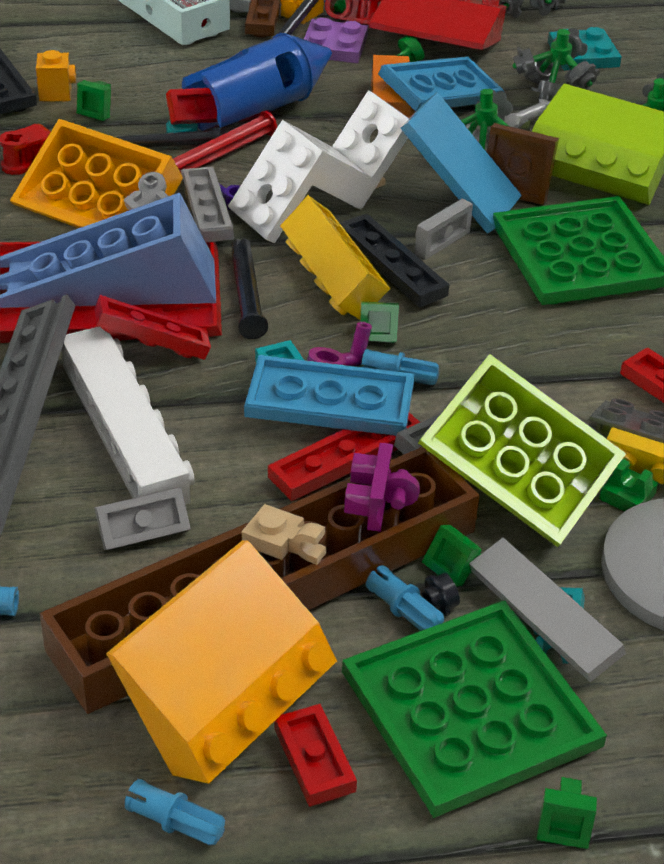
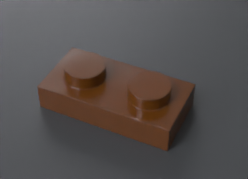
M251 0L245 22V34H252L260 38L274 36L280 13V0Z

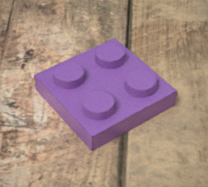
M328 18L312 19L304 40L330 48L332 56L329 60L359 63L368 36V25H361L356 21L344 23L335 22Z

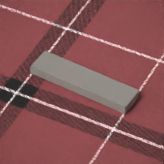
M214 167L181 170L182 184L189 210L205 242L233 240V226Z
M504 537L469 563L471 571L502 601L505 600L521 619L589 682L593 681L626 654L624 644Z

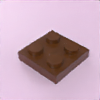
M494 123L490 130L487 147L488 155L522 195L519 199L541 205L545 204L559 138Z

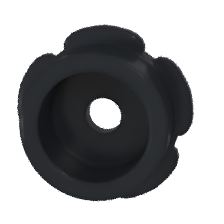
M446 573L425 577V587L421 588V596L438 609L443 616L450 615V609L460 604V595L455 583Z

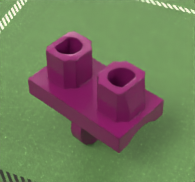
M380 443L377 456L354 453L350 482L372 486L348 483L345 494L344 513L368 516L367 530L381 532L386 501L394 509H402L404 506L413 504L419 497L420 485L415 477L404 469L393 473L389 469L393 444Z

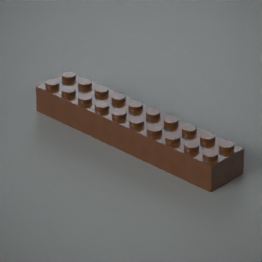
M420 447L390 462L389 469L391 473L404 469L417 479L420 485V493L417 501L411 505L404 506L402 509H394L386 501L381 532L367 530L368 516L344 513L345 494L348 483L372 486L352 483L349 478L280 508V510L304 518V525L315 523L325 527V535L318 544L326 547V554L318 565L308 562L298 554L290 551L282 560L260 551L258 552L302 604L310 610L365 584L373 570L379 576H382L377 571L379 566L384 565L392 571L426 555L441 525H452L465 536L475 531L479 494L456 471L425 448ZM248 523L40 613L45 651L87 715L128 696L106 653L242 541L241 532Z

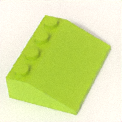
M563 84L532 129V132L559 138L552 176L650 205L664 173V112Z
M491 354L482 362L418 442L419 445L557 547L561 545L626 454Z

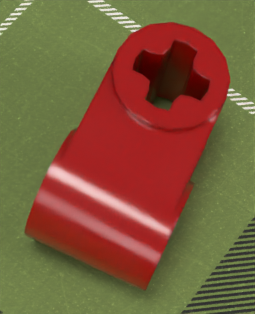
M326 0L325 10L334 19L346 22L356 21L361 25L369 26V21L382 0H345L346 9L342 14L338 15L334 11V5L338 0Z
M32 124L19 130L2 133L0 135V147L3 150L1 170L11 175L26 173L51 131L41 124Z

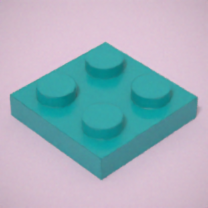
M590 27L587 30H578L579 37L582 43L587 44L588 50L585 55H578L573 59L577 64L587 61L589 64H594L596 66L595 69L620 67L622 56L604 29ZM557 31L549 32L548 44L550 47L553 40L557 37ZM568 64L561 65L564 71L570 70Z

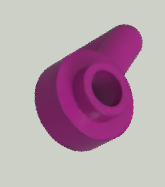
M366 322L357 323L350 352L340 353L331 348L315 347L309 350L307 361L354 367L360 366L364 351L367 348L372 326Z

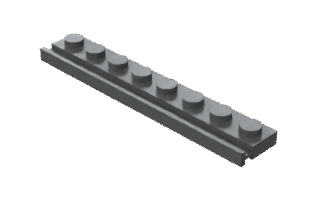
M68 295L62 296L59 303L50 300L21 311L0 369V537L76 306Z

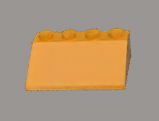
M58 119L11 197L10 202L21 208L76 228H81L129 211L123 200L134 191H140L138 182L144 174L149 172L162 174L167 185L165 193L168 196L174 195L183 177L172 156Z
M242 540L106 653L172 776L208 784L337 662L319 622L248 540Z

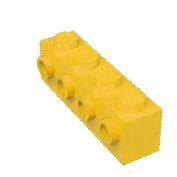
M309 195L280 225L288 236V239L285 241L294 252L302 256L299 260L300 263L310 273L317 276L314 282L322 291L331 295L332 298L329 300V303L340 314L345 316L347 313H350L360 320L361 301L378 302L390 290V287L331 211Z

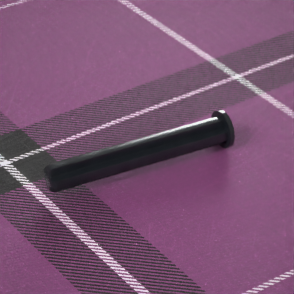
M245 238L241 241L235 239L231 243V252L241 312L238 329L243 337L258 339L268 331V321L261 311L251 245L249 240Z

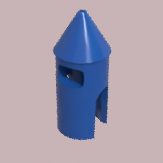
M279 33L272 39L246 48L225 61L183 77L182 89L209 88L216 102L218 122L197 123L198 128L201 131L217 125L222 128L260 112H270L294 101L307 99L332 56V51L328 47L286 33Z

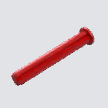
M263 111L259 114L258 118L173 158L180 173L183 169L200 168L265 135L272 136L277 129V122L270 112Z

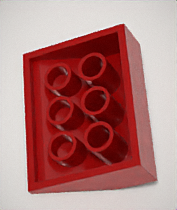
M382 0L369 21V28L484 50L500 41L507 6L499 5L500 0Z

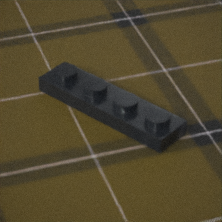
M368 214L340 223L373 267L418 307L425 306L449 295L450 284Z

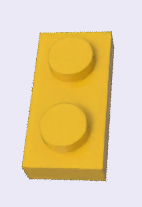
M612 427L607 440L626 453L623 459L630 461L629 469L640 474L646 469L653 473L654 481L664 484V443Z

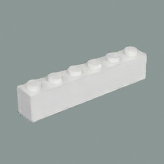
M101 327L67 334L61 349L63 367L132 498L181 487L185 505L190 504V485L195 483L192 467L188 460L182 461L180 458L178 444L174 435H167L160 411L152 409L147 388L145 385L139 386L134 366L131 361L126 362L124 360L122 346L118 338L112 339L111 335Z

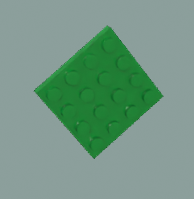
M620 196L493 213L496 232L541 305L558 304L581 299L586 300L664 287V256Z
M505 600L342 660V673L433 818L596 751L605 745L607 734Z

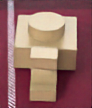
M266 504L262 506L241 532L242 540H248L257 551L281 560L290 551L298 554L304 560L318 565L326 554V547L318 544L325 535L324 526L315 523L304 525V518Z

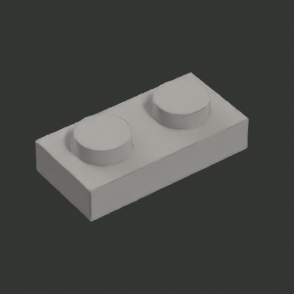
M462 198L417 225L415 255L426 260L470 233L473 204Z
M181 487L94 507L104 550L191 529Z

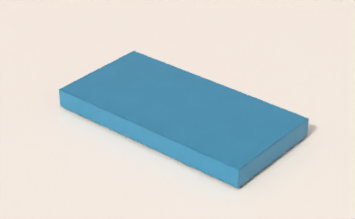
M469 57L386 64L381 66L378 73L415 111L436 92L440 94L449 107L476 104L480 101V91L482 89H493L496 93L504 91Z
M438 92L432 95L401 127L404 134L459 200L463 198L473 204L472 216L486 233L496 228L493 213L510 211L522 196Z
M259 355L244 405V417L397 436L398 432L407 429L415 374Z

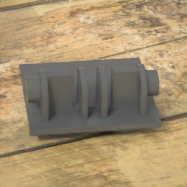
M613 398L611 402L605 400L589 417V420L597 422V425L590 423L589 427L606 439L611 428L614 427L664 443V412L650 410L649 413L634 409V404L629 401Z

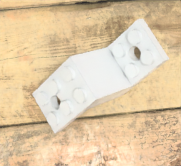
M368 90L332 147L282 120L228 207L262 237L273 243L277 241L283 231L280 225L302 202L312 185L362 210L407 141L408 137L401 130V127L409 118ZM378 129L376 139L370 143L372 132ZM272 189L273 195L266 203V196Z

